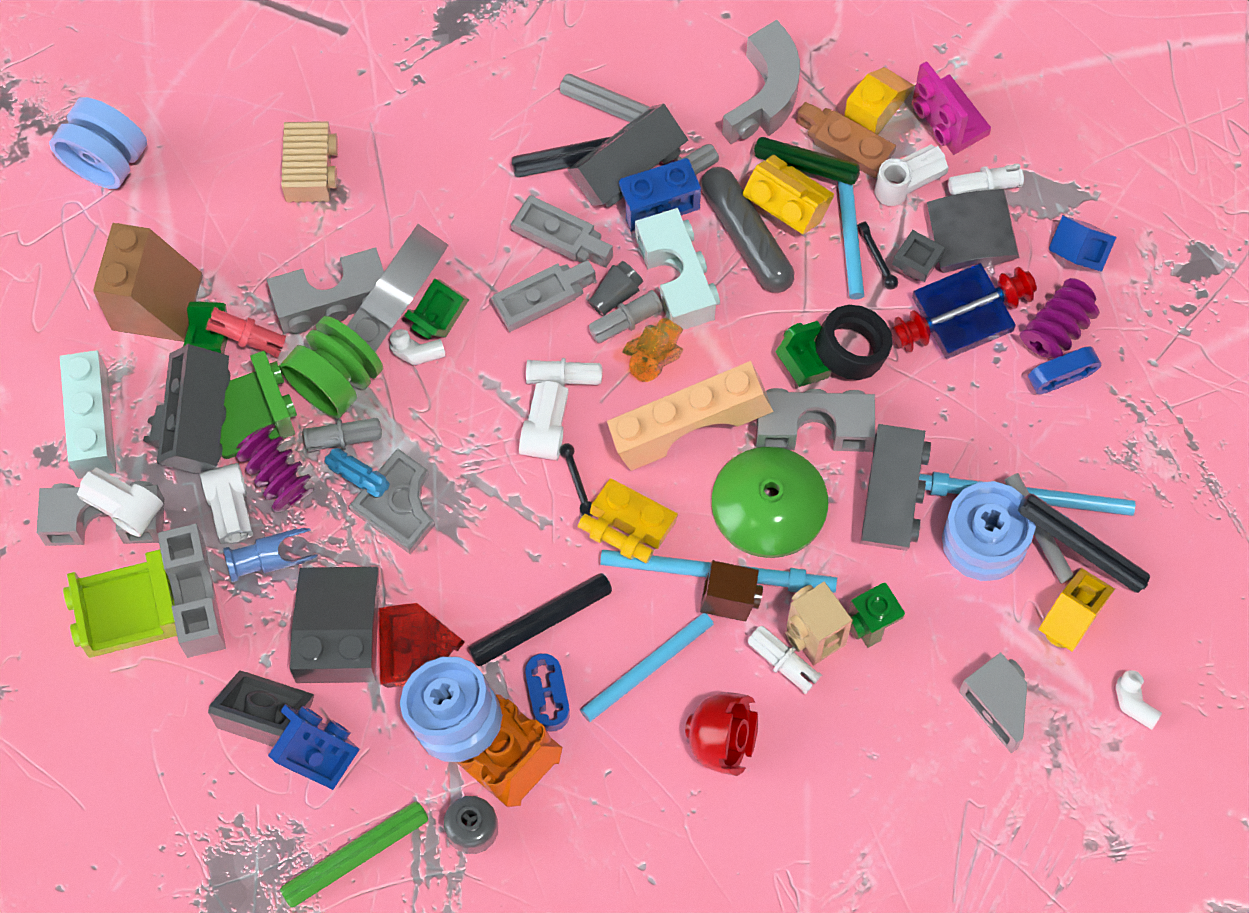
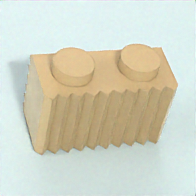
M329 121L284 122L281 185L285 201L289 203L293 201L296 203L300 201L304 203L307 201H330V188H337L336 166H331V156H338L337 133L331 134Z

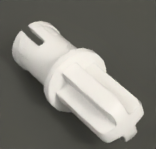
M1018 163L991 169L984 166L981 167L980 172L950 177L948 180L950 195L982 190L1022 187L1024 184L1023 170L1020 169L1021 166Z
M562 358L561 361L527 360L526 384L552 381L565 387V384L599 385L602 382L603 368L600 363L566 362V358Z
M764 626L758 627L749 637V646L775 667L773 671L775 673L780 671L799 687L804 694H807L813 685L802 677L801 674H804L814 684L822 676L820 672L813 669L795 653L796 648L794 646L790 649Z

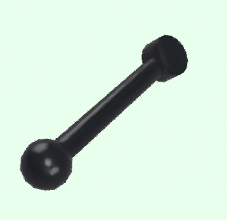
M867 222L859 223L857 225L859 233L865 238L885 277L884 286L890 290L895 289L899 283L898 278L891 275L871 236Z
M565 443L560 447L559 451L561 456L566 458L581 502L580 514L581 516L587 514L592 517L593 515L590 514L592 502L588 501L573 458L575 449L571 444Z

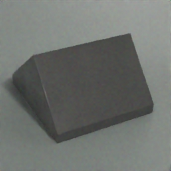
M239 670L209 705L208 714L217 729L274 747L290 723V720L281 712L283 706L286 704L298 711L302 705L310 709L314 694Z

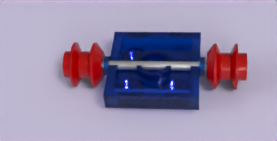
M979 263L913 291L912 298L921 314L915 310L910 311V320L906 322L902 318L896 317L894 320L895 326L891 328L893 339L899 348L904 347L906 351L912 352L914 342L919 341L923 346H927L930 334L932 333L947 360L1014 332L1016 324L1004 303L1015 309L1018 307L1019 299L1022 297L1027 302H1032L1034 300V292L1037 291L1035 279L1029 271L1025 272L1021 267H1016L1014 269V277L1009 278L1005 273H1001L997 288H995L984 267Z

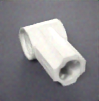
M930 144L903 159L891 158L884 161L879 168L874 188L877 200L887 206L899 205L905 200L907 194L946 175L949 167L945 154L939 146L935 147ZM889 181H895V182H897L898 184H893V183H891V182H889Z
M552 381L536 383L529 419L524 421L521 431L520 455L558 461L560 456L559 450L563 441L564 427L562 423L569 395L568 388Z
M239 463L200 472L207 503L212 508L220 543L233 545L245 542L246 539L253 536V531L245 502V497H247L246 486Z
M97 467L86 473L80 482V488L77 493L80 500L109 515L119 527L137 537L142 536L163 506V502L146 488L137 484H133L131 487Z

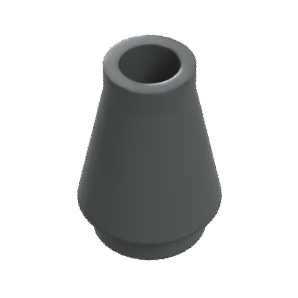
M621 261L617 266L612 265L595 294L588 302L600 315L605 316L609 311L617 307L618 304L623 303L640 291L638 287L643 283V279L630 265Z

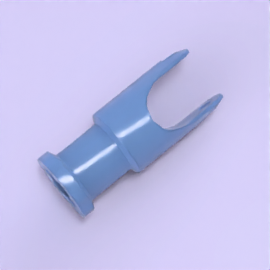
M293 529L256 539L253 545L231 550L229 547L223 548L231 581L236 582L239 576L263 571L266 574L313 560L318 556L317 554L289 560L282 558L278 553V546L285 538L308 532L311 529Z

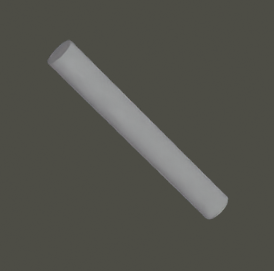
M1019 473L1004 480L1007 485L1012 486L1025 497L1030 494ZM1036 525L1034 536L1059 582L1062 584L1072 579L1074 574L1054 537Z

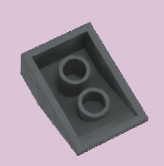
M313 567L299 569L291 631L290 671L296 683L376 682L379 567Z

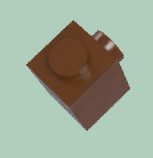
M712 560L705 576L700 612L746 622L752 608L759 609L763 586L757 585L759 570Z

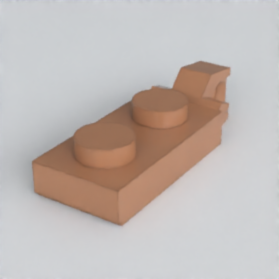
M804 102L797 112L796 123L809 130L807 135L814 140V145L837 158L857 163L860 171L874 179L878 176L881 164L890 159L896 150V145L834 110L824 108L822 111L820 108Z

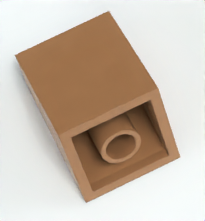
M112 222L93 292L112 331L184 342L189 326L188 303L196 302L203 275L201 271L150 228Z

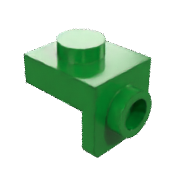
M434 278L415 310L408 309L404 316L414 322L411 328L428 339H431L432 335L446 338L470 299L442 280Z
M189 302L187 307L189 326L183 346L190 344L224 354L228 337L211 330H206V325L212 316L211 313L214 307L227 313L226 304L221 302Z
M818 321L804 325L797 323L788 328L783 335V341L775 351L799 387L828 379L832 373L822 363L816 352V342L814 339L822 329Z
M881 583L851 600L848 614L853 620L850 632L857 640L862 638L867 648L882 640L885 628L904 618L905 611L886 583Z

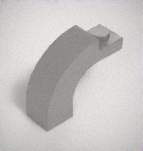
M777 19L747 39L746 57L762 75L765 85L757 95L723 116L722 135L730 144L740 138L747 139L758 130L759 126L770 136L784 124L795 105L800 75V59L794 41Z
M417 224L347 326L356 332L376 352L449 245L420 224Z

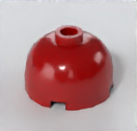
M721 692L706 698L699 704L694 714L688 717L685 735L689 738L690 747L696 760L704 767L732 776H738L744 772L746 767L739 765L742 762L744 753L747 757H752L758 733V712L750 711L749 703H755L753 697L733 692Z

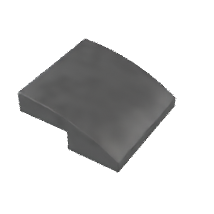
M1004 189L961 193L927 202L934 240L945 247L944 254L939 260L943 273L978 263L983 268L1020 258Z

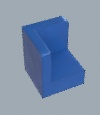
M1062 215L1049 250L1074 264L1102 272L1117 237L1090 223Z

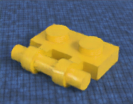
M610 478L591 505L590 514L599 519L596 520L584 514L578 523V528L590 533L589 538L598 543L605 541L620 549V554L632 560L635 557L647 564L654 550L643 543L645 542L659 549L675 525L678 513ZM614 526V527H616V528H618V529H620V530H622V531H624V532H626V533H628V534H630V535L627 536V535H625V534H623V533H621V532H619V531L613 529L612 527Z

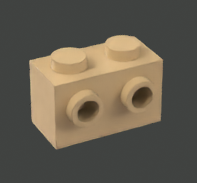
M822 582L815 588L812 585H807L794 594L786 626L788 631L785 634L791 646H794L797 652L802 650L814 666L846 645L853 620L825 582Z

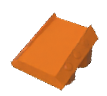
M497 694L496 697L499 700L503 715L498 735L491 746L478 756L456 763L507 807L521 806L522 799L554 764H559L563 747L550 737L543 724L537 720L527 718L520 712L516 704Z

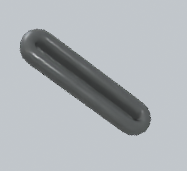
M724 167L709 169L701 179V190L759 283L772 293L786 291L794 282L795 272L793 266L751 201L743 196L744 190L733 173Z

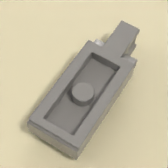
M529 195L511 223L512 231L574 261L578 260L582 263L589 259L591 262L607 268L614 256L613 246L600 240L601 234L594 230V225L532 195Z
M589 260L572 268L568 264L559 266L557 263L494 294L491 297L492 303L506 328L511 332L576 300V298L583 294V288L596 282L595 270Z

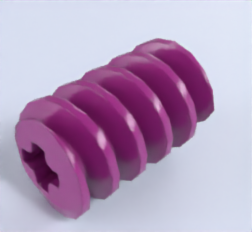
M1066 279L1063 286L1057 289L1053 298L1049 299L1044 308L1037 312L1035 319L1031 320L1026 329L1020 332L1019 337L1032 352L1050 360L1063 356L1062 350L1067 351L1072 347L1071 339L1078 340L1082 334L1080 329H1088L1091 324L1090 319H1096L1099 316L1100 312L1095 304V293L1085 282L1079 279Z
M269 424L254 431L241 441L236 447L237 449L241 448L236 456L239 462L249 461L245 468L248 474L259 473L254 480L257 487L267 486L263 495L266 500L277 498L272 508L274 512L279 513L302 501L314 491V488L306 490L304 487L311 478L309 474L296 476V472L302 466L300 461L292 464L287 463V460L293 453L292 449L279 452L278 447L282 444L284 438L280 436L270 439L269 435L275 429V425Z

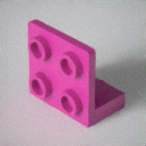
M927 61L920 64L912 105L916 114L922 119L925 118L931 125L937 141L942 146L946 145L951 153L955 155L990 135L991 126L952 76L948 74L940 78Z

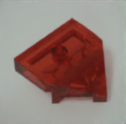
M418 603L379 608L380 685L386 688L404 686L412 673L426 662L440 657H449L453 650L459 651L466 641Z

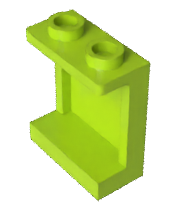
M160 549L145 553L147 562L83 578H79L76 572L67 574L69 586L63 588L66 606L69 611L74 610L76 623L70 624L71 636L75 647L81 646L88 658L177 636L172 606H175L169 578L164 570Z

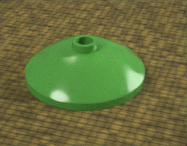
M758 447L747 450L731 459L717 476L712 492V513L720 532L736 548L757 557L779 558L789 556L804 549L820 533L828 512V492L819 471L803 456L779 447ZM767 488H775L778 494L776 496H768L764 491Z

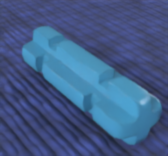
M333 448L330 454L325 457V463L330 470L337 474H342L343 478L361 489H367V492L374 497L383 496L384 492L389 489L390 483L386 480V476L378 471H372L373 468L353 456H347V453L343 450Z

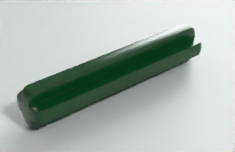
M759 137L754 148L755 156L759 159L766 160L775 155L785 161L788 167L792 166L804 172L850 185L857 182L860 174V167L857 163L766 137Z

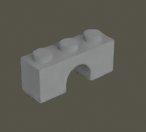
M377 248L341 257L343 277L339 284L331 289L320 290L311 286L306 279L304 269L268 278V286L283 334L305 332L316 325L323 316L333 317L338 321H342L348 315L355 314L384 273Z
M772 388L766 391L774 412L757 419L756 448L779 447L795 450L798 429L804 424L817 422L825 425L833 435V451L872 452L875 441V394H865L860 390L827 393L821 389H810L801 393L788 392L782 388Z
M146 481L132 482L130 484L131 487L133 484H137L146 488L163 502V506L141 537L128 533L117 524L116 532L123 544L159 543L157 533L163 532L165 499L158 485H153ZM67 483L54 484L52 488H39L36 533L45 546L84 545L85 531L88 524L93 519L107 514L80 500L77 495L80 487Z
M197 524L157 533L164 570L169 578L175 606H172L178 642L187 658L226 649L206 545Z

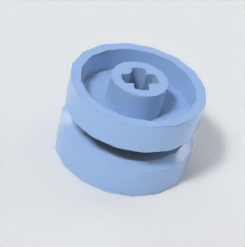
M80 97L66 116L68 124H61L49 141L50 149L66 167L80 177L107 189H117L130 172L129 163H134L147 146L146 136L133 121L114 107L93 98Z
M996 481L978 482L963 489L952 502L942 533L943 551L950 564L964 576L979 581L999 580L1012 574L1023 562L1036 528V524L1018 512L1020 501L1025 496L1012 486Z
M440 657L426 662L412 673L403 687L400 699L403 719L414 732L420 744L430 756L444 762H462L478 756L491 746L500 731L503 715L498 698L475 664L461 657Z

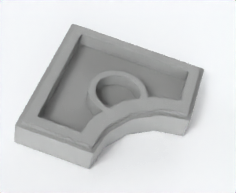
M397 449L378 471L386 476V480L390 483L389 489L381 497H374L367 492V489H363L351 502L349 509L411 555L435 526L434 520L424 511L421 503L422 487L429 473L425 467Z

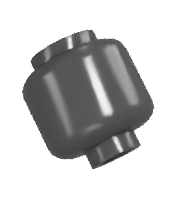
M465 796L455 800L448 807L444 816V829L449 843L456 850L464 854H478L486 851L495 842L498 835V819L494 808L487 800L478 796Z

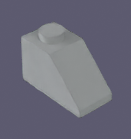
M1000 652L963 681L959 693L1008 751L1013 753L1018 749L1024 735L1027 682L1024 679L1025 673L1020 665L1013 659L1007 660Z

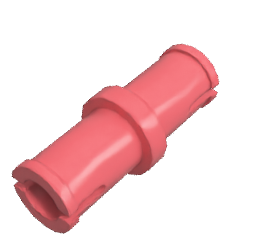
M216 307L213 308L212 316L206 325V330H211L236 340L237 345L243 348L248 345L278 358L281 352L280 347H283L286 335H281L256 325L255 320L249 317L244 320L221 311Z

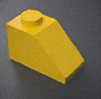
M886 67L870 72L848 97L844 116L878 135L914 90L915 85Z
M1081 567L1061 592L1038 630L1044 633L1046 638L1055 646L1067 648L1073 652L1115 588Z

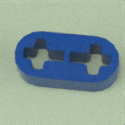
M1084 347L1037 366L1028 374V378L1036 394H1045L1092 375L1102 366V363L1093 347Z
M549 654L535 655L528 661L525 668L534 719L543 724L547 731H557L562 729L570 718L569 702L559 661L554 656ZM541 665H546L548 671H555L549 674L550 687L548 688L542 687L539 676H532L538 673V667ZM547 697L553 698L556 709H563L557 712V719L549 720L547 714H540L546 711L545 698Z

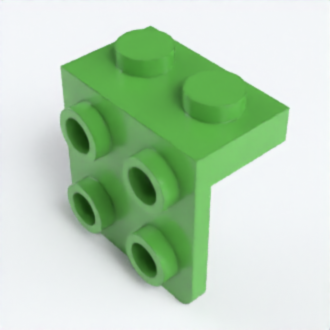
M265 351L250 355L255 372L230 380L226 388L224 401L226 418L222 425L220 438L223 448L221 457L224 459L235 457L241 449L236 448L238 444L248 435L266 425H275V429L269 435L270 439L280 436L287 438L295 435L290 418L297 416L290 395H281L278 385L285 383L277 361L269 364Z

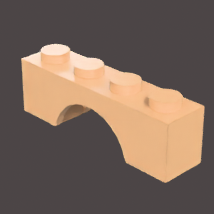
M749 361L612 418L607 423L618 455L630 471L666 457L668 449L677 439L695 429L713 424H731L738 427L774 411L762 380L752 362Z

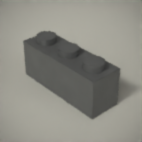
M664 103L654 105L567 170L592 206L605 204L606 207H609L623 198L619 187L620 179L650 170L661 161L663 164L672 161L681 154L682 151L679 147L686 143L688 138Z
M190 344L169 353L157 464L196 474L217 467L223 450L220 438L222 425L226 418V407L224 406L225 392L230 382V371L228 370L229 355Z
M878 424L860 544L907 551L910 548V542L917 543L921 520L914 518L916 503L923 504L926 486L925 480H919L921 464L928 465L931 451V442L924 441L925 430Z

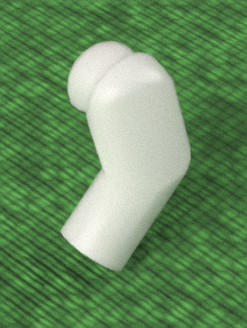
M404 329L395 330L390 335V349L393 354L412 365L446 357L441 339L419 344L411 339L408 331Z
M1134 670L1126 671L1123 676L1118 678L1116 684L1120 709L1152 730L1162 712L1143 701L1141 686L1144 683L1142 675Z

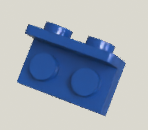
M687 158L619 180V187L626 202V222L630 232L635 231V221L675 208H678L681 216L700 210L701 187L690 160Z
M285 704L281 712L290 720V723L268 756L276 764L334 790L360 750L348 739L351 732L333 720H330L327 725L322 723L323 718L303 705L298 711Z

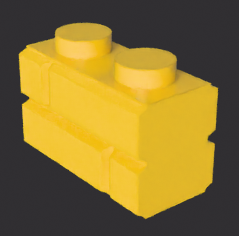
M772 155L755 167L743 191V196L804 235L811 228L820 224L834 198V193L794 167H788L785 161Z

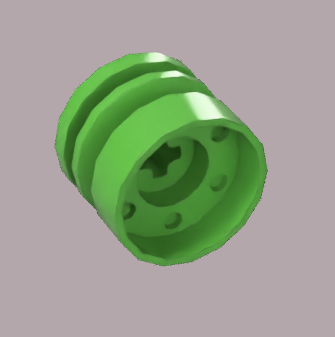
M323 316L315 325L316 330H311L305 336L311 349L297 345L282 361L279 368L288 383L304 399L321 412L339 419L357 400V394L351 385L365 390L371 384L370 378H376L382 372L383 364L375 351L356 332L333 317Z

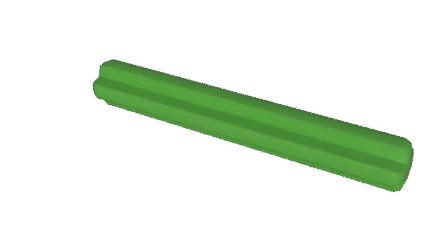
M413 802L292 879L280 889L285 901L290 907H295L425 824L428 821L426 811L419 802Z

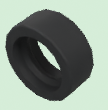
M850 304L837 307L828 314L822 324V329L815 339L816 352L822 363L834 374L852 380L872 377L882 367L893 345L892 333L889 327L876 312L863 306ZM843 328L860 333L869 341L873 349V355L858 356L848 352L839 344L834 331Z

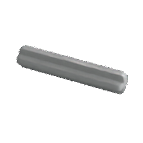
M570 73L564 76L560 84V92L629 122L650 108L645 104Z

